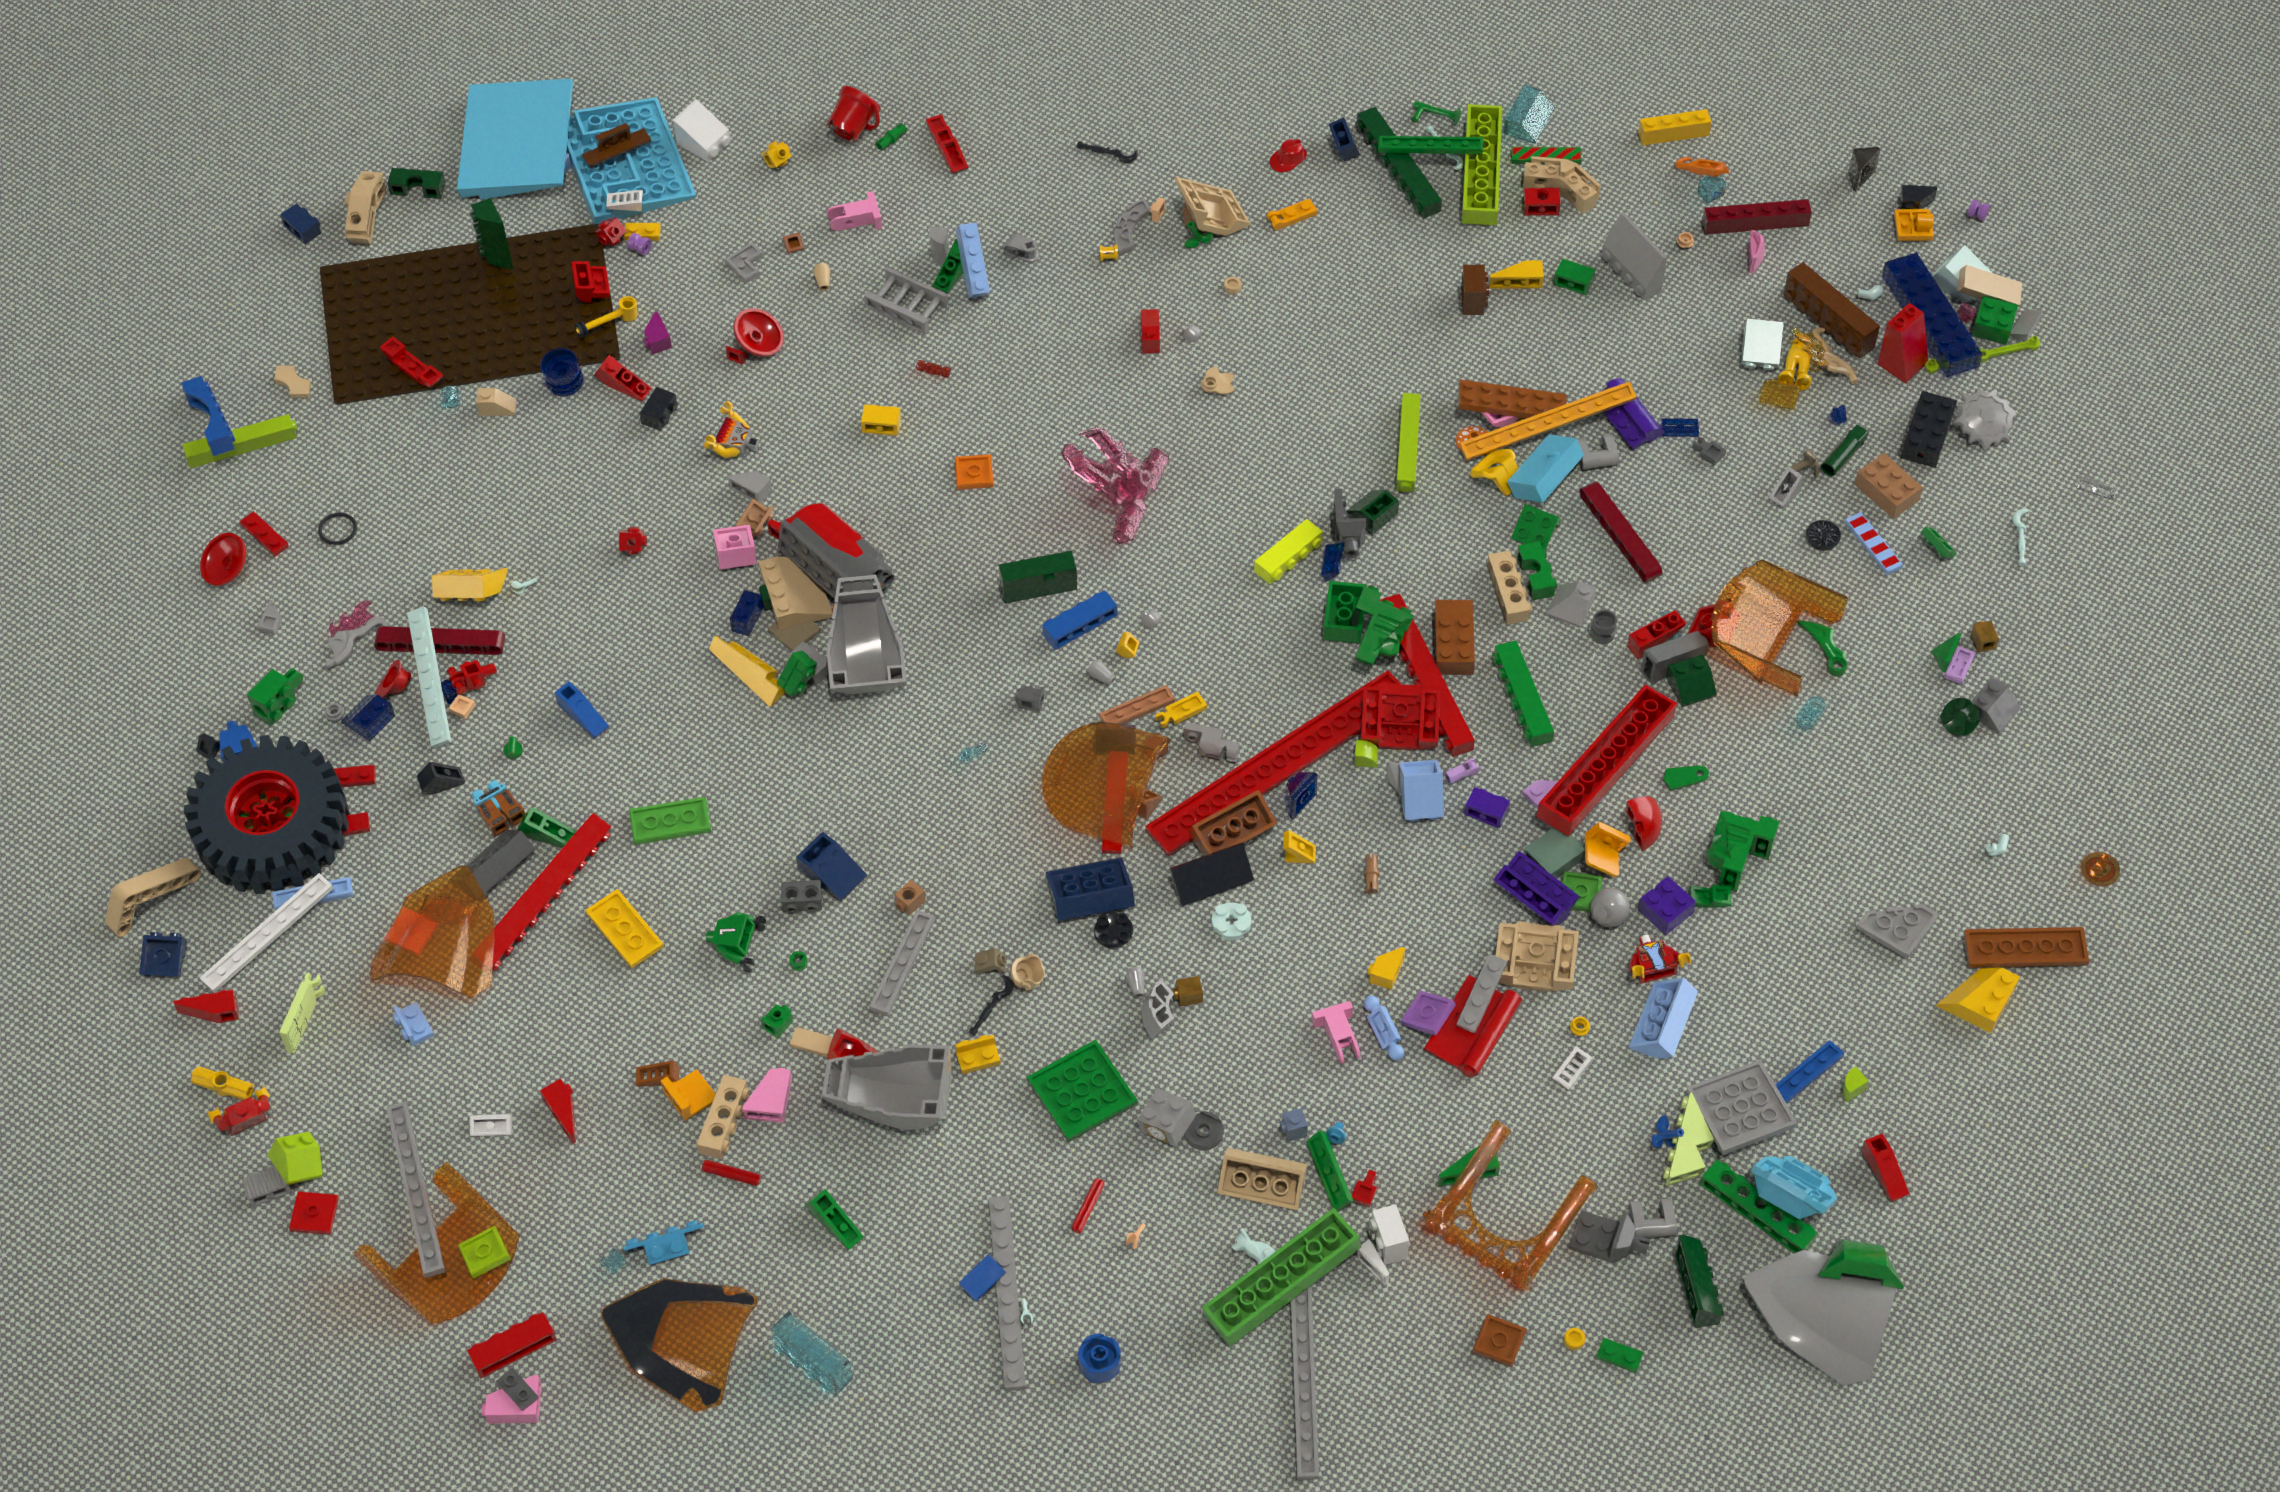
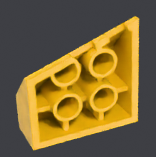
M485 568L473 572V569L447 570L431 575L433 598H440V601H449L452 598H457V601H467L468 598H474V601H484L485 597L501 592L508 570L507 568H500L491 572V568Z
M1980 968L1937 1003L1936 1006L1991 1033L2013 995L2020 976L2004 968Z

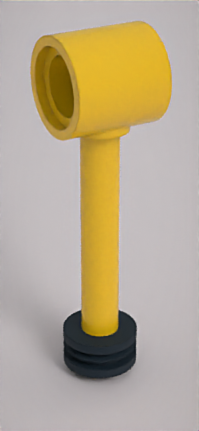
M630 296L621 298L618 310L586 324L584 322L575 324L579 337L588 335V330L618 317L628 322L635 320L638 316L637 301Z

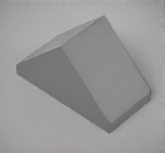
M1788 466L1769 498L1782 507H1786L1801 492L1804 476Z

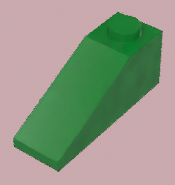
M533 807L524 814L517 828L518 831H522L526 836L534 840L561 848L577 832Z
M1481 1145L1468 1152L1439 1174L1438 1186L1443 1187L1499 1176L1500 1165L1494 1145Z
M826 1189L818 1191L804 1203L813 1216L847 1250H850L864 1237Z

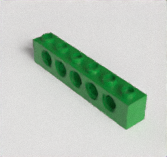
M1716 1160L1702 1175L1700 1186L1793 1254L1802 1250H1808L1815 1242L1818 1232L1815 1231L1812 1225L1805 1224L1800 1219L1760 1197L1757 1187L1750 1184L1744 1176L1732 1171L1726 1163ZM1722 1181H1727L1730 1185H1726ZM1739 1193H1744L1747 1197H1742ZM1760 1205L1764 1209H1758L1756 1206ZM1772 1218H1778L1781 1221H1774ZM1789 1230H1795L1797 1234H1793Z

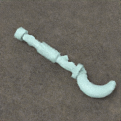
M1432 126L1426 128V131L1431 136H1438ZM1446 154L1448 159L1452 158L1457 161L1458 165L1454 167L1455 170H1460L1464 167L1465 162L1462 157L1455 154Z
M2029 509L2016 511L2012 518L2014 525L2017 526V531H2019V566L2026 565V560L2024 559V552L2026 550L2024 539L2026 535L2024 531L2026 526L2020 521V517L2027 513Z

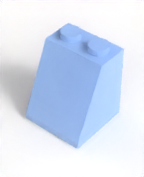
M1438 760L1400 762L1402 807L1405 820L1418 821L1423 818L1436 820L1439 817H1444L1443 773Z

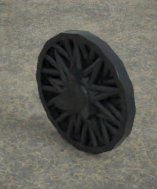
M1818 520L1809 525L1806 531V538L1813 547L1828 550L1838 545L1841 540V532L1834 523L1827 520Z

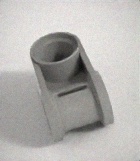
M1013 234L1004 246V251L1007 255L1028 263L1036 262L1039 258L1036 251L1038 248L1037 242L1019 234Z

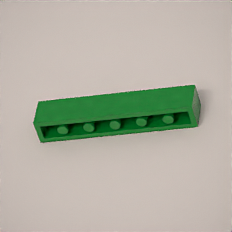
M1517 640L1495 645L1494 653L1492 654L1493 663L1498 665L1499 677L1505 682V692L1511 697V706L1517 712L1518 724L1523 726L1525 740L1529 741L1531 747L1553 742L1554 729Z

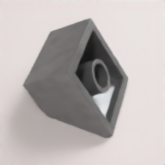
M1993 677L1990 678L1971 701L1978 707L1980 713L1979 722L1998 734L2003 731L2021 709L2010 689Z

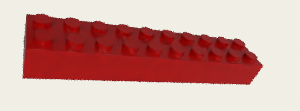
M1645 684L1539 802L1536 817L1569 837L1674 718L1677 703Z

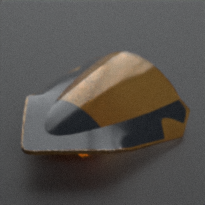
M663 1278L608 1304L601 1310V1318L630 1370L693 1411L699 1412L722 1403L736 1342L746 1319L756 1307L759 1298L742 1287L684 1282Z

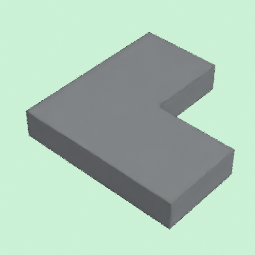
M751 242L725 258L724 262L747 284L760 276L759 271L752 263L763 257V252Z

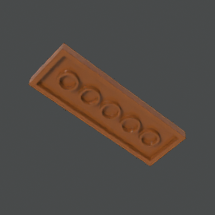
M1459 379L1458 409L1529 418L1567 404L1566 394L1462 379Z
M2084 927L1965 929L1963 933L1968 968L2085 966L2089 964Z

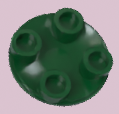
M1956 698L1945 705L1940 717L1943 726L1949 733L1956 736H1965L1977 728L1980 713L1978 707L1971 700Z

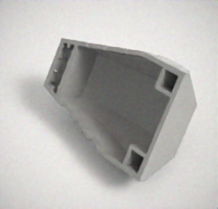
M867 575L838 578L827 647L830 690L845 694L888 691L907 683L903 645L877 576Z
M909 1044L903 1045V1048L898 1049L887 1048L883 1052H866L862 1056L854 1057V1055L829 1059L826 1065L822 1098L854 1114L898 1129L915 1130L933 1126L947 1112L952 1077L950 1046Z

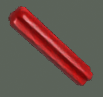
M707 1159L702 1164V1171L755 1186H758L761 1181V1175L758 1173Z
M1099 1178L1094 1179L1071 1226L1073 1232L1082 1233L1105 1186L1103 1180Z

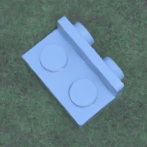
M417 1002L400 1010L397 1005L393 1007L395 1014L392 1015L397 1026L401 1024L403 1029L400 1032L404 1040H409L412 1046L434 1036Z

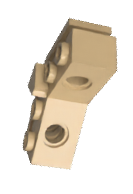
M1531 156V163H1525L1523 189L1559 188L1560 194L1582 214L1596 206L1601 185L1577 163L1567 159Z
M362 171L354 183L351 192H347L345 205L348 207L345 236L350 243L370 245L372 243L376 210L386 195L385 178H382L383 172Z

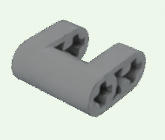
M1612 434L1602 435L1603 450L1590 452L1586 438L1577 439L1584 454L1579 461L1582 470L1619 464V454Z
M1671 1198L1660 1199L1661 1218L1644 1219L1641 1201L1629 1202L1630 1218L1636 1228L1635 1234L1637 1236L1654 1238L1677 1235V1225Z

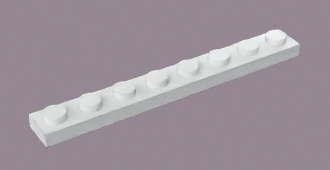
M318 873L200 977V980L215 993L334 889L332 884Z

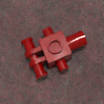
M478 660L466 661L459 665L460 671L456 672L455 667H449L446 671L453 688L457 689L458 694L465 693L466 689L467 691L480 689L486 685L485 677L497 674L494 663L481 666Z

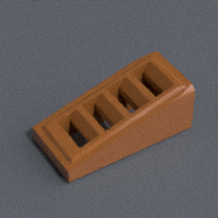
M674 1060L636 1067V1086H662L661 1080L665 1077H668L671 1082H677L679 1080V1066ZM645 1072H647V1079H644Z

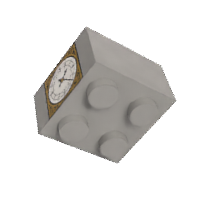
M1157 1088L1137 1118V1122L1142 1134L1176 1147L1195 1118L1196 1113L1191 1101Z

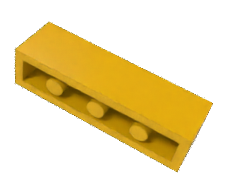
M1707 109L1643 118L1639 122L1638 134L1642 146L1705 137L1710 135L1712 121Z

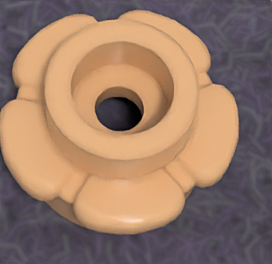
M1683 232L1677 238V243L1681 248L1693 246L1694 239L1692 234Z

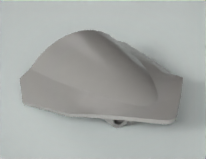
M1807 1250L1791 1254L1747 1274L1744 1278V1285L1775 1336L1782 1343L1843 1386L1871 1379L1896 1288L1882 1286V1279L1847 1273H1841L1840 1279L1821 1277L1819 1274L1830 1256Z

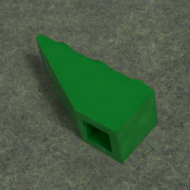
M956 238L932 285L946 293H949L963 275Z

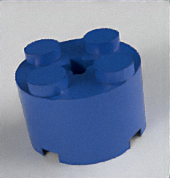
M1101 1333L1092 1334L1084 1339L1078 1352L1079 1368L1083 1376L1089 1382L1095 1384L1110 1381L1118 1375L1121 1367V1351L1117 1341Z

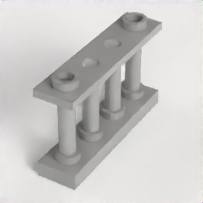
M886 267V282L877 294L867 291L864 295L865 307L926 335L929 331L928 317L937 305L945 308L948 306L947 294L907 277L897 270ZM893 284L901 287L891 301L882 298ZM908 291L916 294L907 307L904 308L897 305ZM923 298L931 301L922 314L913 312Z

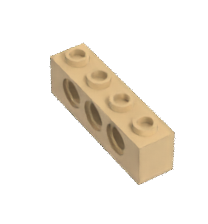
M1510 550L1488 554L1487 567L1506 624L1528 621L1532 608L1530 602L1526 600V589L1521 585L1522 578L1520 572L1516 570L1517 563L1515 557H1512Z
M723 1074L696 1144L699 1154L722 1159L724 1153L728 1152L730 1147L729 1139L736 1132L737 1118H741L743 1113L742 1105L744 1100L747 1101L749 1098L750 1089L748 1088L747 1080ZM731 1098H734V1099H735L734 1101H731V1102L727 1101L728 1099H731ZM722 1116H729L726 1119H721ZM717 1133H721L720 1136H714Z

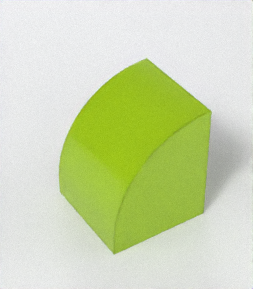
M1356 740L1355 766L1378 768L1379 750L1377 746L1368 741Z
M1857 1066L1847 1073L1842 1093L1846 1102L1867 1089L1869 1081Z

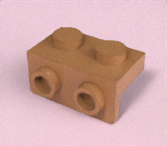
M753 498L734 527L750 525L752 537L754 538L756 535L759 537L765 529L762 526L764 522L768 523L774 515L771 513L774 506L771 505L768 509Z

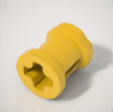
M1117 244L1111 247L1099 245L1100 261L1104 259L1118 260Z

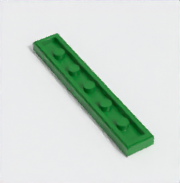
M1379 136L1378 153L1483 154V137Z

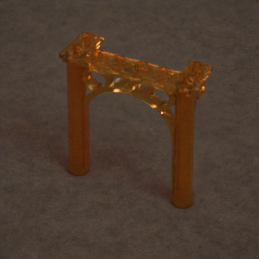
M1494 1120L1490 1126L1491 1130L1446 1196L1439 1200L1433 1212L1431 1210L1424 1211L1422 1215L1425 1219V1224L1428 1225L1427 1228L1435 1234L1441 1233L1445 1236L1444 1239L1451 1245L1458 1244L1462 1247L1461 1250L1468 1256L1475 1255L1479 1258L1478 1261L1485 1267L1489 1268L1492 1266L1502 1278L1507 1279L1509 1277L1519 1289L1524 1290L1526 1288L1531 1291L1533 1279L1591 1193L1594 1194L1598 1185L1588 1177L1581 1175L1546 1228L1533 1238L1513 1241L1492 1234L1481 1225L1473 1212L1472 1193L1476 1183L1512 1132L1503 1123ZM1466 1196L1467 1210L1456 1211ZM1459 1216H1469L1472 1221L1471 1227L1467 1230H1462L1455 1225V1219ZM1475 1227L1478 1229L1476 1233L1480 1237L1479 1245L1465 1237L1471 1235L1475 1231ZM1537 1244L1533 1251L1526 1255L1523 1247ZM1500 1245H1503L1500 1250L1501 1259L1487 1251L1490 1247L1499 1248ZM1518 1248L1522 1254L1521 1260L1513 1263L1506 1259V1250Z

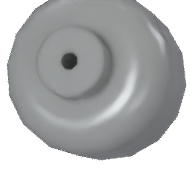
M1194 324L1189 327L1186 326L1182 331L1184 332L1182 337L1189 342L1196 341L1201 335V330Z
M1151 609L1149 612L1146 610L1142 615L1144 617L1142 623L1149 628L1156 627L1162 619V616L1154 609Z

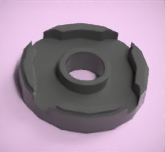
M1201 1111L1196 1114L1184 1133V1139L1194 1149L1201 1151L1210 1150L1222 1141L1224 1135L1222 1121L1211 1112ZM1206 1127L1209 1129V1132L1201 1134L1198 1132V1129Z

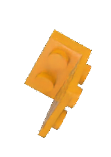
M694 1070L677 1082H671L668 1077L661 1080L664 1094L684 1121L710 1106L716 1095L698 1070Z

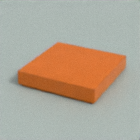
M991 454L955 457L957 490L994 487Z

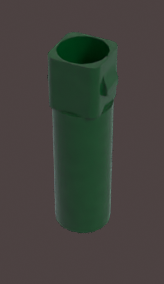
M1855 425L1821 464L1822 471L1828 476H1835L1852 455L1864 445L1869 432L1861 426Z

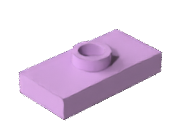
M1957 646L1944 678L1962 685L1975 657V652Z

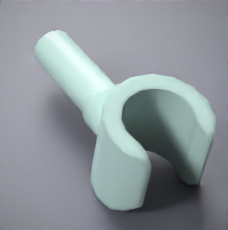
M534 578L522 584L515 580L511 584L514 587L511 590L520 595L527 586L536 583L537 579Z
M1023 1298L1020 1300L1022 1306L1021 1324L1024 1326L1023 1319L1028 1317L1031 1319L1032 1325L1033 1316L1028 1312L1026 1299Z

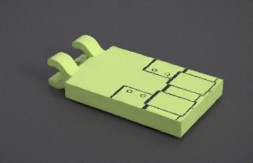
M310 973L305 975V981L301 982L279 1034L287 1052L295 1053L316 1006V999L325 993L324 985H321L318 990H314L315 987L321 984L320 975H317L313 981H311Z

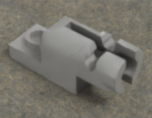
M1185 723L1184 739L1191 742H1200V755L1217 758L1218 760H1222L1226 756V761L1236 763L1240 743H1235L1228 739L1223 740L1222 729Z

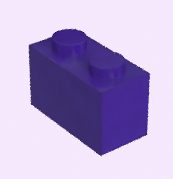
M1474 787L1465 804L1464 815L1500 829L1509 812L1510 800L1503 796L1489 793L1485 789Z

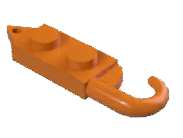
M1683 157L1675 162L1676 168L1688 170L1691 173H1697V175L1717 177L1720 174L1729 173L1725 162L1700 158L1692 161V157Z

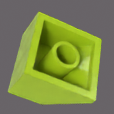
M310 1132L275 1139L267 1156L287 1185L322 1177L320 1146Z

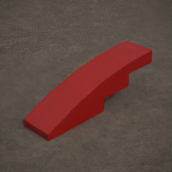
M939 114L927 118L925 121L952 174L968 169V164L956 137L954 138L949 125H946L943 115Z

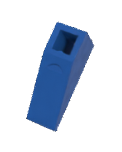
M568 681L554 692L557 705L594 739L609 728V725L592 704L571 682Z

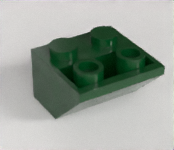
M1372 490L1346 511L1352 518H1366V530L1373 534L1398 514L1399 500L1387 490Z

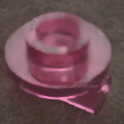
M1962 302L1958 309L1959 317L1965 321L1973 320L1979 311Z

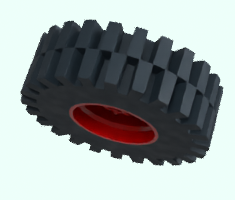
M269 735L260 736L259 748H254L249 738L240 741L243 752L237 755L230 745L222 749L225 762L221 764L214 757H211L206 762L210 775L200 771L196 773L194 780L197 788H188L186 796L190 804L184 805V814L188 821L185 822L186 829L199 858L203 861L208 872L211 875L216 873L219 881L226 886L232 881L236 890L245 892L250 883L255 894H265L267 882L271 883L274 891L285 890L284 880L291 878L295 887H300L304 885L301 873L305 870L313 878L318 873L321 874L318 860L320 859L328 865L334 862L336 858L332 847L342 850L345 841L341 831H348L349 828L346 816L350 815L349 807L330 761L325 762L322 753L316 748L311 752L308 744L304 741L298 740L293 747L290 738L287 736H280L276 747ZM290 798L293 799L290 803L285 805ZM242 813V814H245V815H249L250 817H239V816H240V814ZM287 813H292L289 817L285 816Z

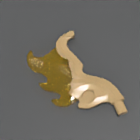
M1797 327L1794 328V336L1804 344L1802 349L1812 356L1810 360L1819 366H1827L1826 369L1829 371L1845 374L1852 384L1858 383L1857 373L1845 360L1833 354L1831 347L1821 337L1820 334L1824 333V328H1815L1811 333L1807 334L1798 331Z

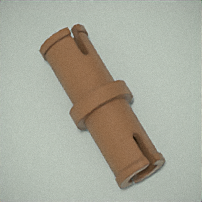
M1370 854L1366 855L1364 877L1366 878V893L1372 894V890H1374V894L1378 893L1380 871L1378 870V855L1372 854V858H1370Z

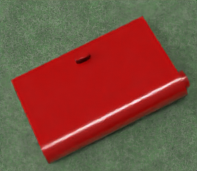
M1471 975L1467 976L1453 999L1456 1006L1437 1035L1432 1034L1424 1050L1461 1070L1466 1076L1475 1077L1480 1073L1516 1013L1522 998L1512 990H1506L1504 993L1495 990L1476 1033L1474 1034L1457 1026V1022L1477 981Z

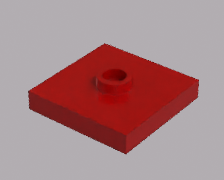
M298 1191L289 1230L291 1232L331 1235L339 1196L335 1194Z

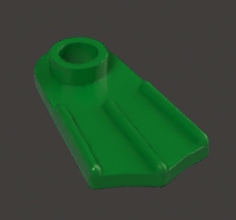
M1702 765L1666 768L1663 782L1672 791L1707 780L1709 770Z

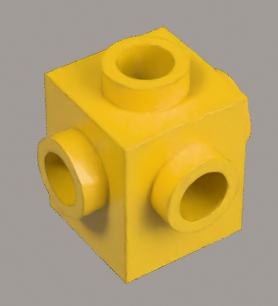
M783 141L770 143L767 145L768 149L761 153L769 168L782 167L788 163L787 159L792 157L789 146Z

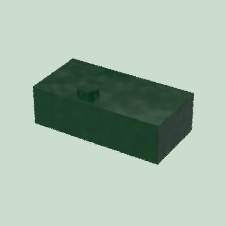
M1072 550L998 564L1000 588L1004 604L1077 590V568Z

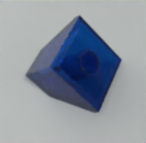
M1299 772L1295 777H1291L1288 780L1286 786L1290 819L1294 820L1317 795V773Z

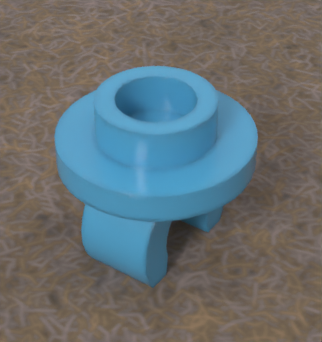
M1337 1121L1335 1126L1327 1129L1326 1134L1330 1142L1342 1144L1345 1141L1346 1134L1342 1130L1344 1127L1343 1123Z

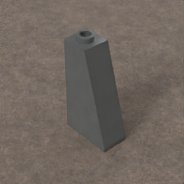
M1698 631L1646 649L1643 655L1641 673L1653 685L1666 678L1668 665L1702 654L1704 656L1707 655L1708 640Z

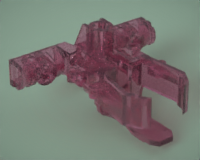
M1093 427L1085 430L1079 435L1091 438L1108 460L1103 462L1101 466L1088 459L1083 450L1079 451L1072 444H1065L1061 455L1067 464L1072 467L1073 472L1093 485L1096 491L1105 494L1114 506L1120 504L1124 508L1123 512L1115 520L1116 527L1112 534L1113 538L1119 544L1134 540L1135 532L1137 533L1141 519L1145 515L1144 512L1148 509L1143 499L1150 488L1156 491L1157 484L1160 482V477H1162L1170 456L1159 448H1152L1148 457L1141 463L1140 467L1142 470H1138L1140 460L1135 458L1130 452H1127L1123 448V443L1121 441L1117 442L1106 429Z

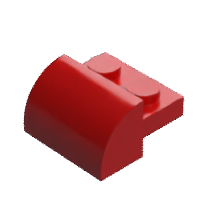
M589 261L571 262L575 294L578 299L584 302H591L592 298H610L606 266H590Z

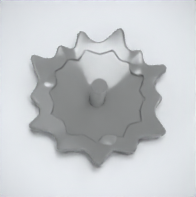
M1975 389V392L1971 395L1961 393L1963 403L1957 406L1959 414L1952 421V425L1961 426L1962 433L1969 434L1968 443L1978 441L1981 443L1984 451H1987L1991 444L1998 445L2002 440L2009 443L2008 431L2013 428L2012 419L2017 416V412L2009 407L2008 400L1999 398L1994 389L1989 393L1981 389Z

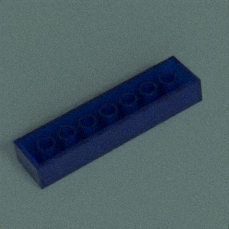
M1918 253L1885 262L1882 277L1901 307L1904 308L1910 303L1924 312L1927 347L1946 377L1978 368L1982 357L1981 350Z

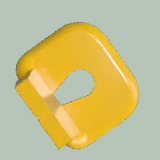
M1500 449L1489 453L1471 469L1470 476L1472 478L1493 480L1502 494L1508 496L1512 491L1507 481L1518 470L1517 463L1515 462V453L1510 449ZM1493 464H1501L1499 466L1489 468Z

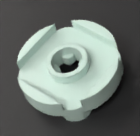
M1220 904L1212 915V928L1215 933L1217 932L1225 940L1241 939L1251 928L1250 912L1244 904ZM1230 918L1236 920L1232 925L1230 924V922L1227 921Z

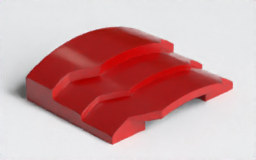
M1383 682L1377 687L1364 686L1361 740L1371 742L1378 748L1393 750H1423L1438 747L1440 690H1428L1422 684L1404 685Z

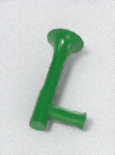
M1415 101L1413 108L1417 110L1411 120L1417 123L1423 111L1448 117L1453 120L1456 126L1461 117V108H1458L1456 111H1448Z

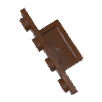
M624 123L596 135L597 148L583 153L582 157L589 167H593L651 142V137L644 128L630 133V127L627 123Z

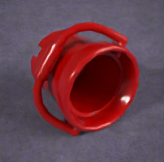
M843 85L838 94L839 99L826 125L828 128L831 125L835 127L833 132L848 141L853 138V142H856L864 129L872 131L879 126V112L881 108L867 94L851 86ZM875 117V124H869L870 120Z

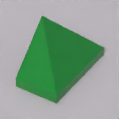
M1960 633L1955 634L1931 650L1942 672L1946 673L1959 645L1962 635Z

